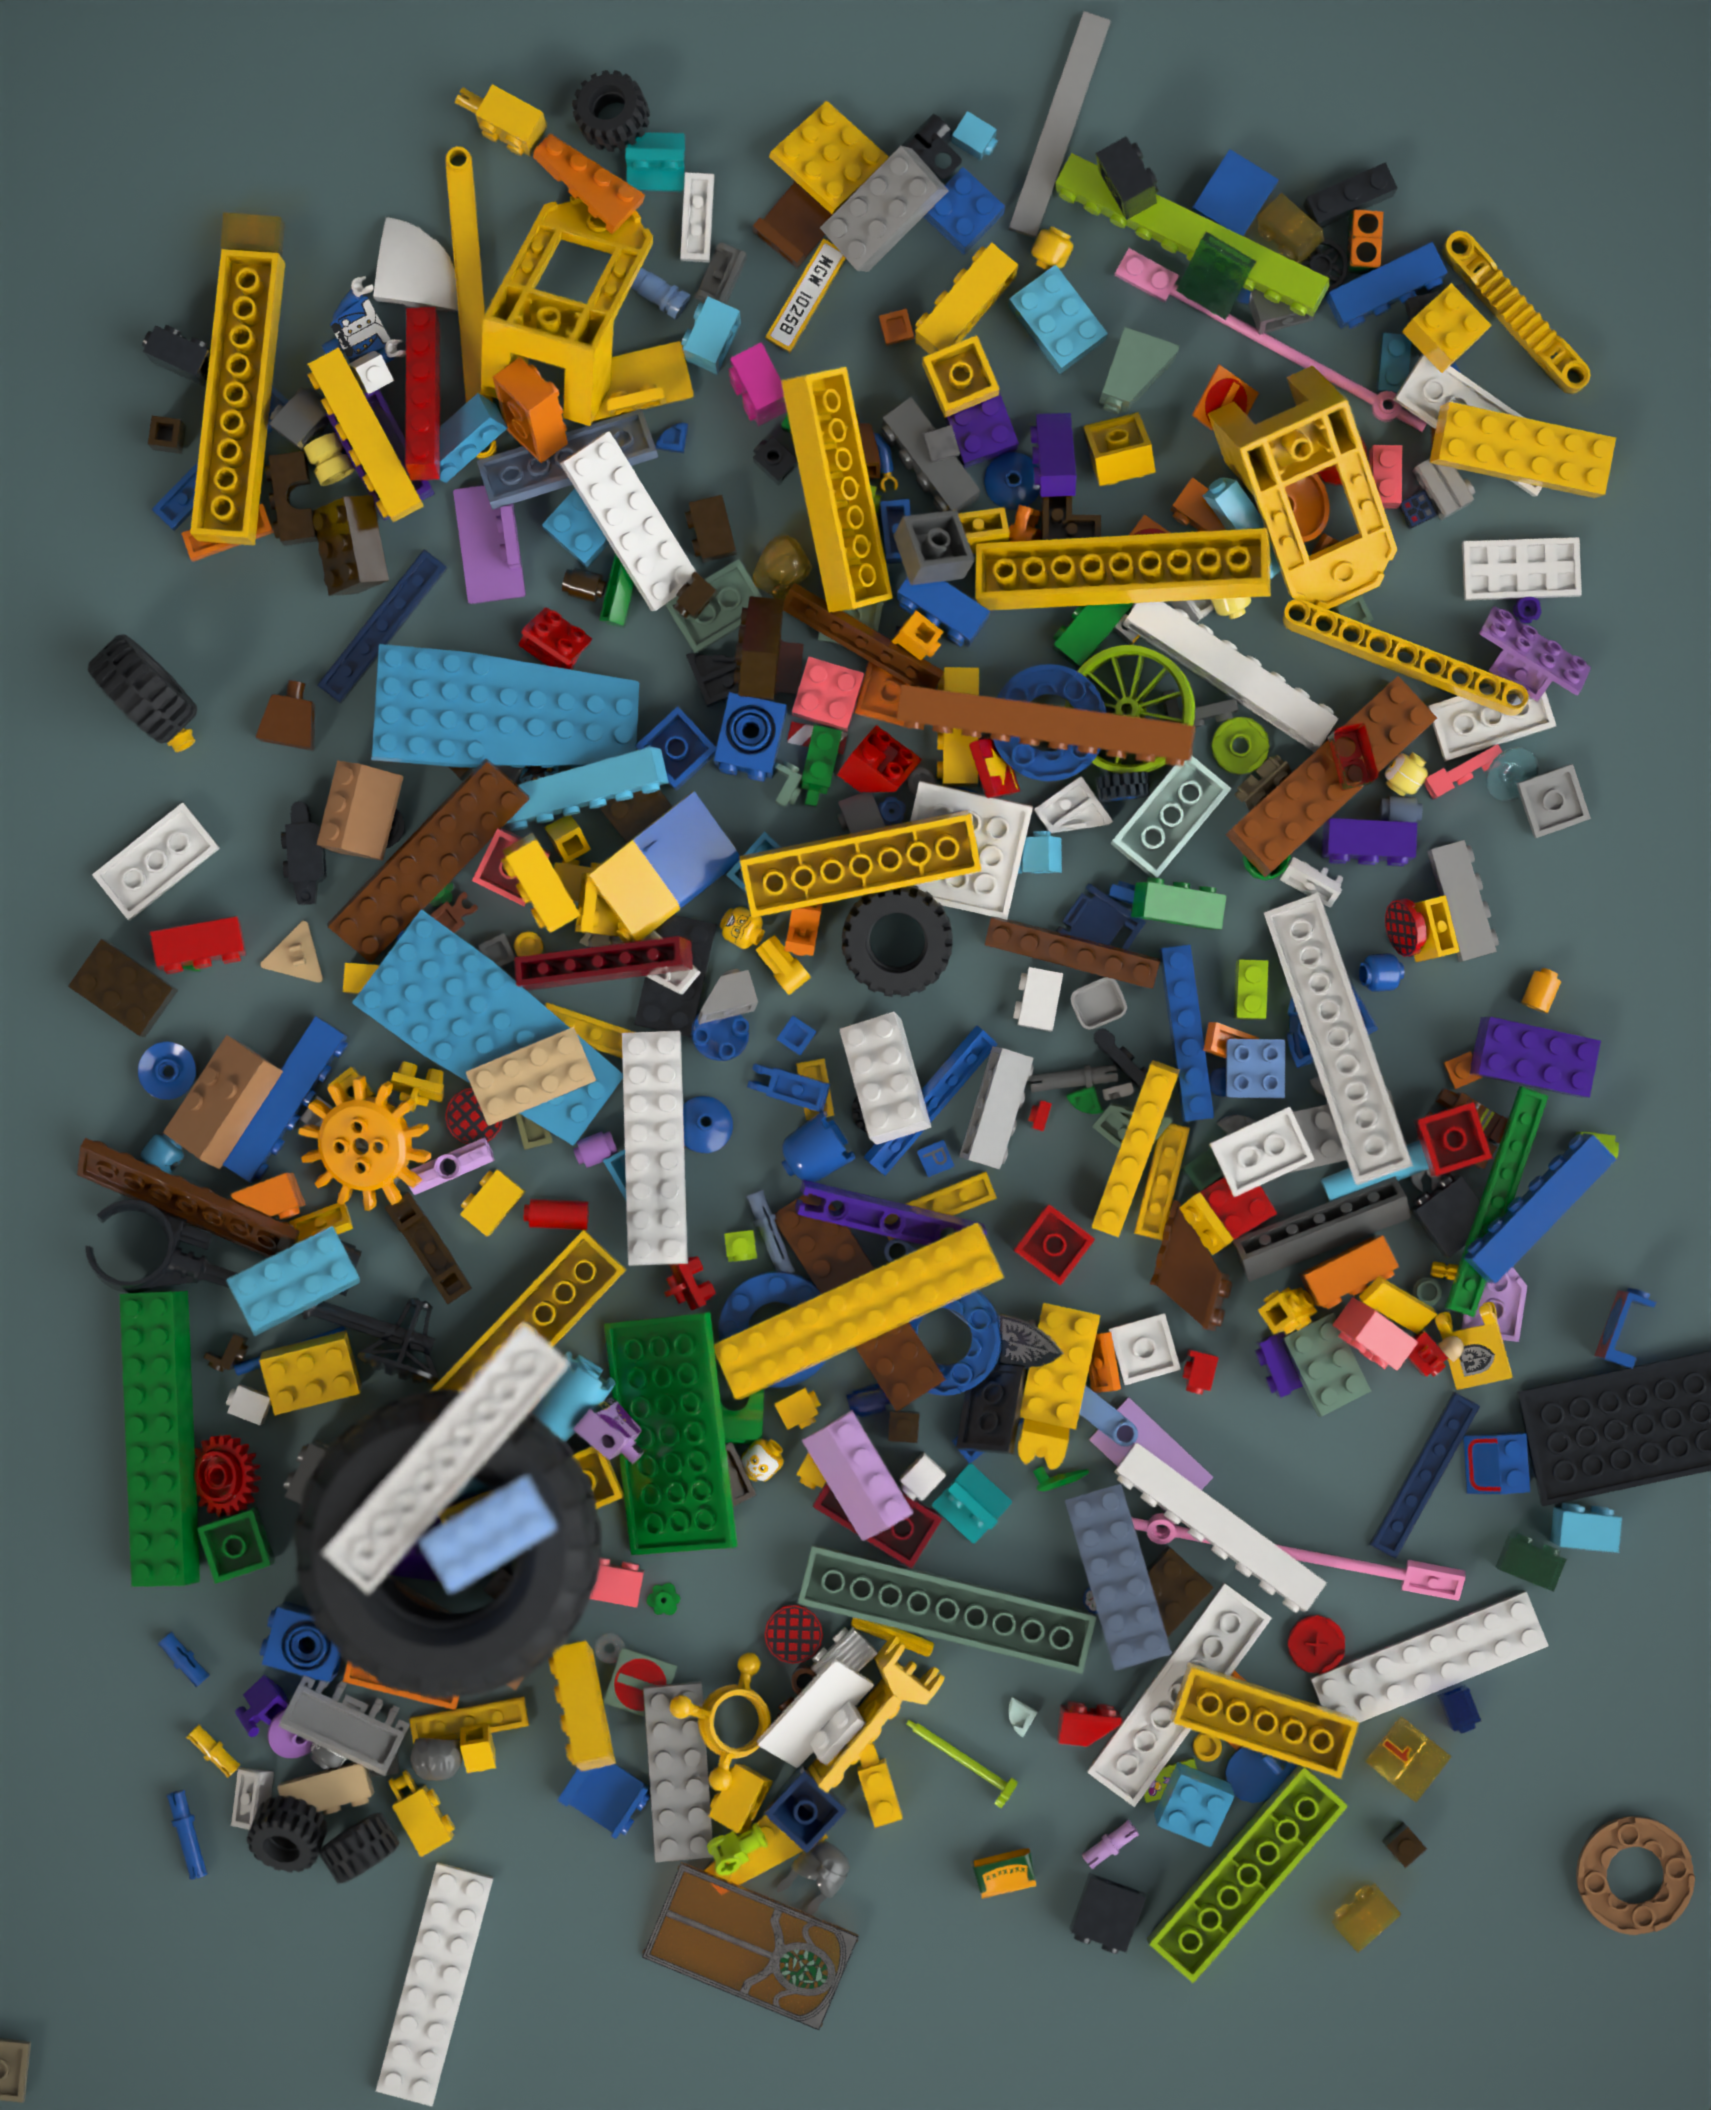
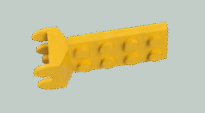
M1043 1303L1038 1328L1048 1336H1051V1339L1064 1354L1052 1363L1040 1367H1029L1020 1412V1417L1024 1419L1018 1439V1455L1023 1463L1028 1464L1035 1458V1454L1039 1458H1045L1050 1470L1058 1468L1063 1462L1069 1441L1070 1428L1076 1430L1100 1315Z
M896 1635L891 1637L877 1652V1655L873 1657L882 1679L857 1708L865 1724L827 1765L816 1758L808 1768L818 1786L826 1792L831 1787L835 1788L839 1785L844 1777L845 1770L850 1764L854 1765L858 1762L863 1754L862 1750L869 1741L873 1742L881 1733V1727L888 1719L890 1720L896 1716L900 1710L902 1700L926 1705L944 1681L945 1677L940 1673L938 1674L939 1670L936 1667L929 1669L919 1679L912 1674L917 1664L910 1661L903 1667L898 1663L897 1660L903 1653L905 1645L902 1642L899 1643L900 1638Z

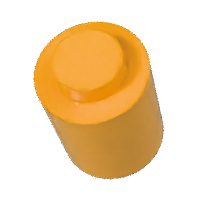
M1542 968L1540 972L1534 971L1521 1004L1548 1014L1561 984V981L1557 979L1558 974L1546 968Z

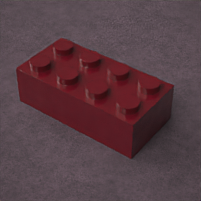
M826 1482L812 1507L858 1535ZM901 1491L913 1510V1514L866 1540L912 1569L943 1518L940 1514L919 1501L912 1500L906 1493Z

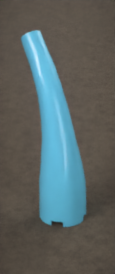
M567 1352L563 1357L570 1363L569 1366L529 1410L565 1442L575 1433L574 1427L591 1408L604 1402L615 1385L613 1378L610 1377L606 1381L600 1376L603 1371L602 1368L581 1355H578L576 1360L572 1359L573 1354L571 1352ZM470 1477L447 1504L490 1490V1488Z

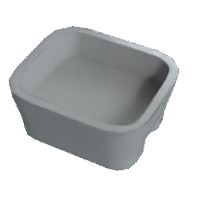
M1108 977L1078 988L1072 993L1070 998L1080 1024L1088 1030L1098 1028L1121 1018L1127 1010L1126 1001L1115 979Z

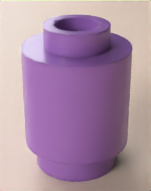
M601 1131L577 1141L578 1147L573 1148L579 1165L585 1163L586 1168L603 1162V1159L610 1158L618 1153L610 1131L604 1134Z

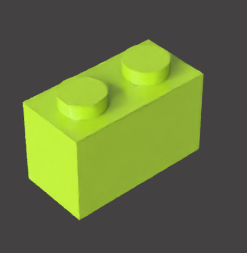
M1241 959L1236 961L1234 1019H1266L1268 961Z

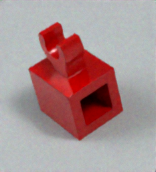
M1421 1331L1413 1337L1418 1343L1407 1359L1422 1376L1427 1377L1431 1374L1434 1377L1446 1367L1443 1362L1448 1357L1425 1331Z

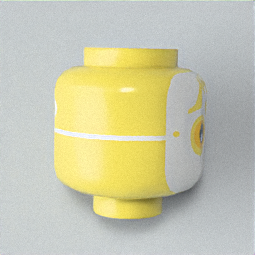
M1414 752L1410 756L1403 753L1398 754L1385 771L1387 786L1403 797L1406 794H1415L1428 777L1427 769L1424 767L1426 761Z

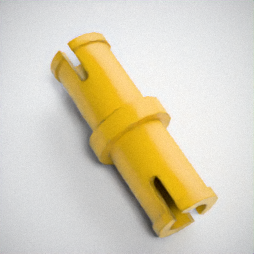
M200 1724L186 1736L204 1754L203 1758L206 1761L210 1760L227 1778L241 1765L222 1747L224 1744L220 1740L218 1742L215 1741Z

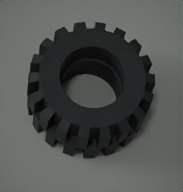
M605 70L602 71L600 76H597L596 73L591 75L592 79L589 82L584 80L581 83L583 88L582 90H576L574 94L576 100L572 101L573 116L583 136L590 145L595 144L596 148L601 151L604 147H606L608 152H614L615 148L618 147L622 151L626 149L625 145L629 143L631 146L637 143L635 139L637 137L642 138L645 134L643 128H648L649 120L647 117H650L648 104L638 83L635 80L633 81L628 74L625 73L622 76L621 72L614 70L613 74ZM611 103L625 104L621 113L616 117L608 120L598 118L600 111L605 106Z
M282 1795L276 1796V1798L270 1797L266 1799V1802L260 1804L247 1836L248 1848L250 1852L255 1853L254 1857L257 1860L263 1861V1864L267 1867L271 1866L274 1870H284L288 1873L293 1871L302 1872L304 1868L309 1869L313 1863L315 1864L327 1835V1822L323 1820V1814L317 1812V1808L307 1804L305 1800H298L293 1796H288L287 1798Z
M374 1813L326 1843L320 1850L319 1855L339 1884L354 1879L381 1862L397 1849L400 1842L383 1814Z

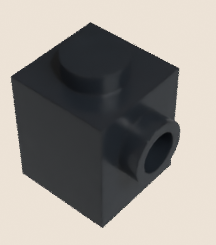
M773 436L768 442L763 439L753 450L755 453L753 462L778 486L798 466L797 459Z

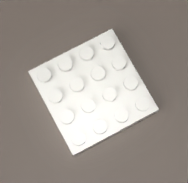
M919 780L910 822L968 810L972 818L982 871L916 884L914 886L919 887V890L923 892H929L943 906L1007 920L1033 806L995 797L987 799L986 795Z

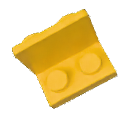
M589 872L582 873L578 901L580 916L576 919L575 932L619 937L616 931L618 930L617 923L620 920L587 876Z

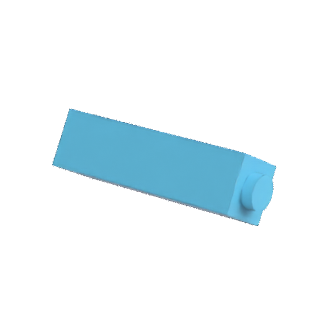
M1226 477L1219 478L1209 486L1210 490L1203 495L1226 530L1265 528L1260 513L1236 480ZM1270 542V579H1272L1281 570Z

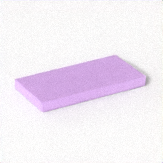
M1129 1397L1116 1409L1137 1427L1138 1438L1135 1443L1147 1449L1202 1490L1214 1478ZM1127 1425L1121 1426L1117 1431L1118 1439L1123 1442L1129 1441L1133 1436L1132 1428ZM1099 1429L1089 1438L1117 1467L1134 1445L1132 1444L1128 1447L1120 1446Z

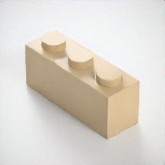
M356 1762L342 1765L340 1768L323 1770L281 1782L277 1786L279 1795L287 1798L288 1796H293L295 1799L305 1800L307 1804L315 1806L317 1812L323 1810L324 1815L340 1811V1805L351 1803L352 1807L368 1803V1797H372L375 1793L368 1768Z

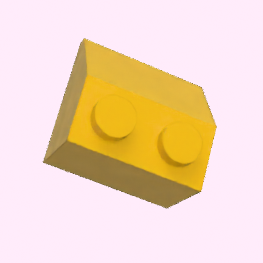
M1139 412L1083 426L1093 470L1099 486L1111 485L1135 477L1140 478L1156 472L1152 444Z

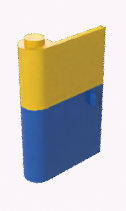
M692 791L587 876L620 920L617 923L618 930L616 931L619 938L624 943L642 941L729 871L740 860V855L695 791Z

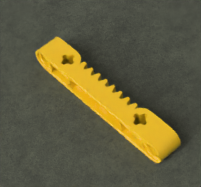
M1465 231L1452 233L1442 248V255L1445 261L1563 392L1575 394L1581 391L1590 380L1591 374L1588 365L1562 337L1557 335L1555 330L1549 327V323L1542 319L1541 314L1534 310L1533 305L1527 303L1526 297L1519 294L1518 288L1511 285L1509 278L1503 276V272L1498 269L1493 259L1469 233ZM1455 242L1461 243L1465 247V253H1455L1451 245ZM1568 371L1577 372L1580 376V383L1569 381L1567 377Z

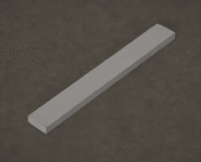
M1083 12L1009 230L1035 239L1037 237L1111 20Z

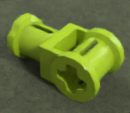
M755 1823L752 1825V1829L739 1836L732 1831L727 1835L713 1838L707 1844V1850L714 1857L716 1872L719 1875H728L735 1872L740 1865L749 1861L748 1853L761 1846L767 1847L768 1842L760 1826Z

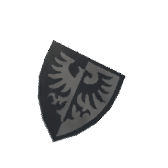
M1000 1314V1362L1026 1368L1040 1367L1052 1363L1064 1354L1051 1339V1336H1048L1038 1328V1323L1035 1320L1030 1319L1027 1322L1016 1317Z

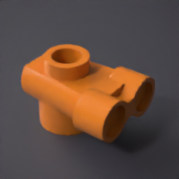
M1019 505L1015 515V524L1009 526V541L1041 540V530L1035 528L1041 511Z

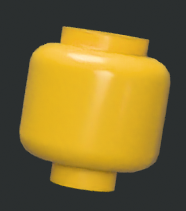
M1050 226L1049 230L1042 229L1031 249V254L1038 259L1036 265L1045 270H1049L1055 264L1059 269L1063 268L1074 247L1070 241L1071 235L1053 226Z

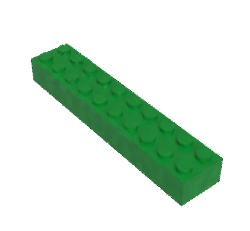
M188 1290L119 1294L131 1587L186 1586L199 1583L200 1564L197 1530L198 1515L195 1482L196 1467Z

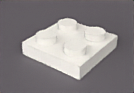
M1165 1313L1108 1329L1112 1333L1114 1350L1124 1385L1181 1370Z

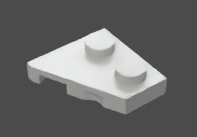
M1081 776L1033 810L1051 834L1105 826L1113 822Z

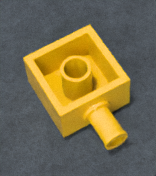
M493 84L484 99L462 87L459 91L461 96L457 95L455 104L475 113L479 127L483 130L481 134L493 142H497L498 139L508 144L507 149L519 156H522L524 153L531 157L547 128L543 112Z

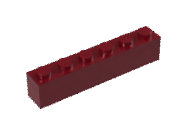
M681 936L514 957L516 986L523 987L529 991L693 970L691 941Z

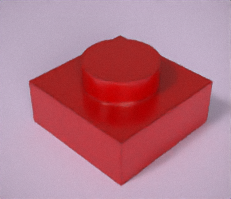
M1040 1100L1038 1106L1033 1104L1028 1121L1033 1122L1032 1129L1044 1131L1052 1103Z

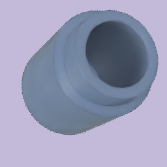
M1389 796L1388 799L1381 798L1379 819L1380 821L1397 822L1421 821L1423 805L1418 803L1417 797Z

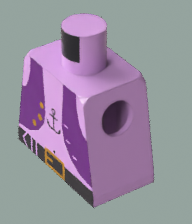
M614 1397L591 1408L573 1429L608 1459H612L622 1453L633 1464L645 1452L634 1441L641 1433V1428Z

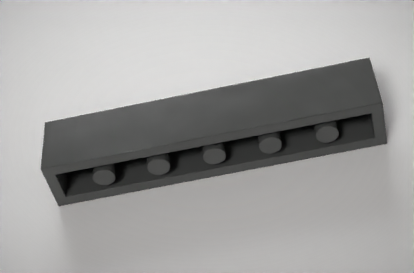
M1396 1176L1234 1239L1233 1242L1239 1262L1250 1282L1410 1219L1411 1215L1406 1195Z

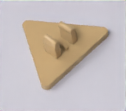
M302 921L261 962V967L317 983L322 982L323 977L308 923Z

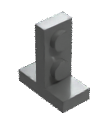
M1175 690L1164 691L1161 697L1175 693ZM1176 698L1162 702L1166 716L1182 719L1183 711H1179ZM1236 698L1195 708L1194 726L1205 725L1204 720L1215 718L1216 722L1232 719V713H1236L1239 710Z

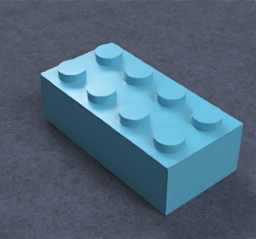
M332 1226L227 1279V1283L254 1336H257L359 1284L360 1278Z

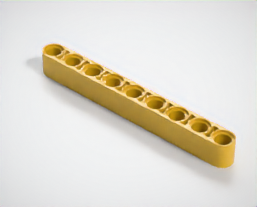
M1301 599L1291 600L1285 606L1283 614L1285 627L1313 640L1506 715H1518L1522 712L1528 701L1527 690L1518 683ZM1299 610L1303 613L1304 618L1299 621L1293 620L1289 616V612ZM1321 620L1327 621L1331 625V629L1321 631L1317 628L1316 623ZM1353 631L1357 634L1358 640L1353 642L1347 641L1343 637V633ZM1375 641L1381 642L1385 646V650L1383 652H1375L1371 649L1370 644ZM1407 652L1411 655L1412 661L1403 663L1398 659L1397 654ZM1430 662L1435 663L1439 667V672L1429 673L1424 665ZM1461 673L1465 676L1467 682L1457 684L1453 681L1452 675ZM1489 684L1493 688L1494 693L1490 695L1483 694L1479 689V685ZM1510 694L1517 695L1520 698L1521 704H1509L1506 696Z

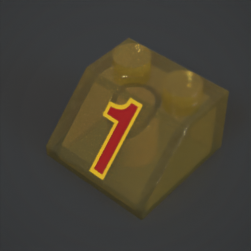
M1401 1716L1365 1762L1416 1803L1452 1756Z

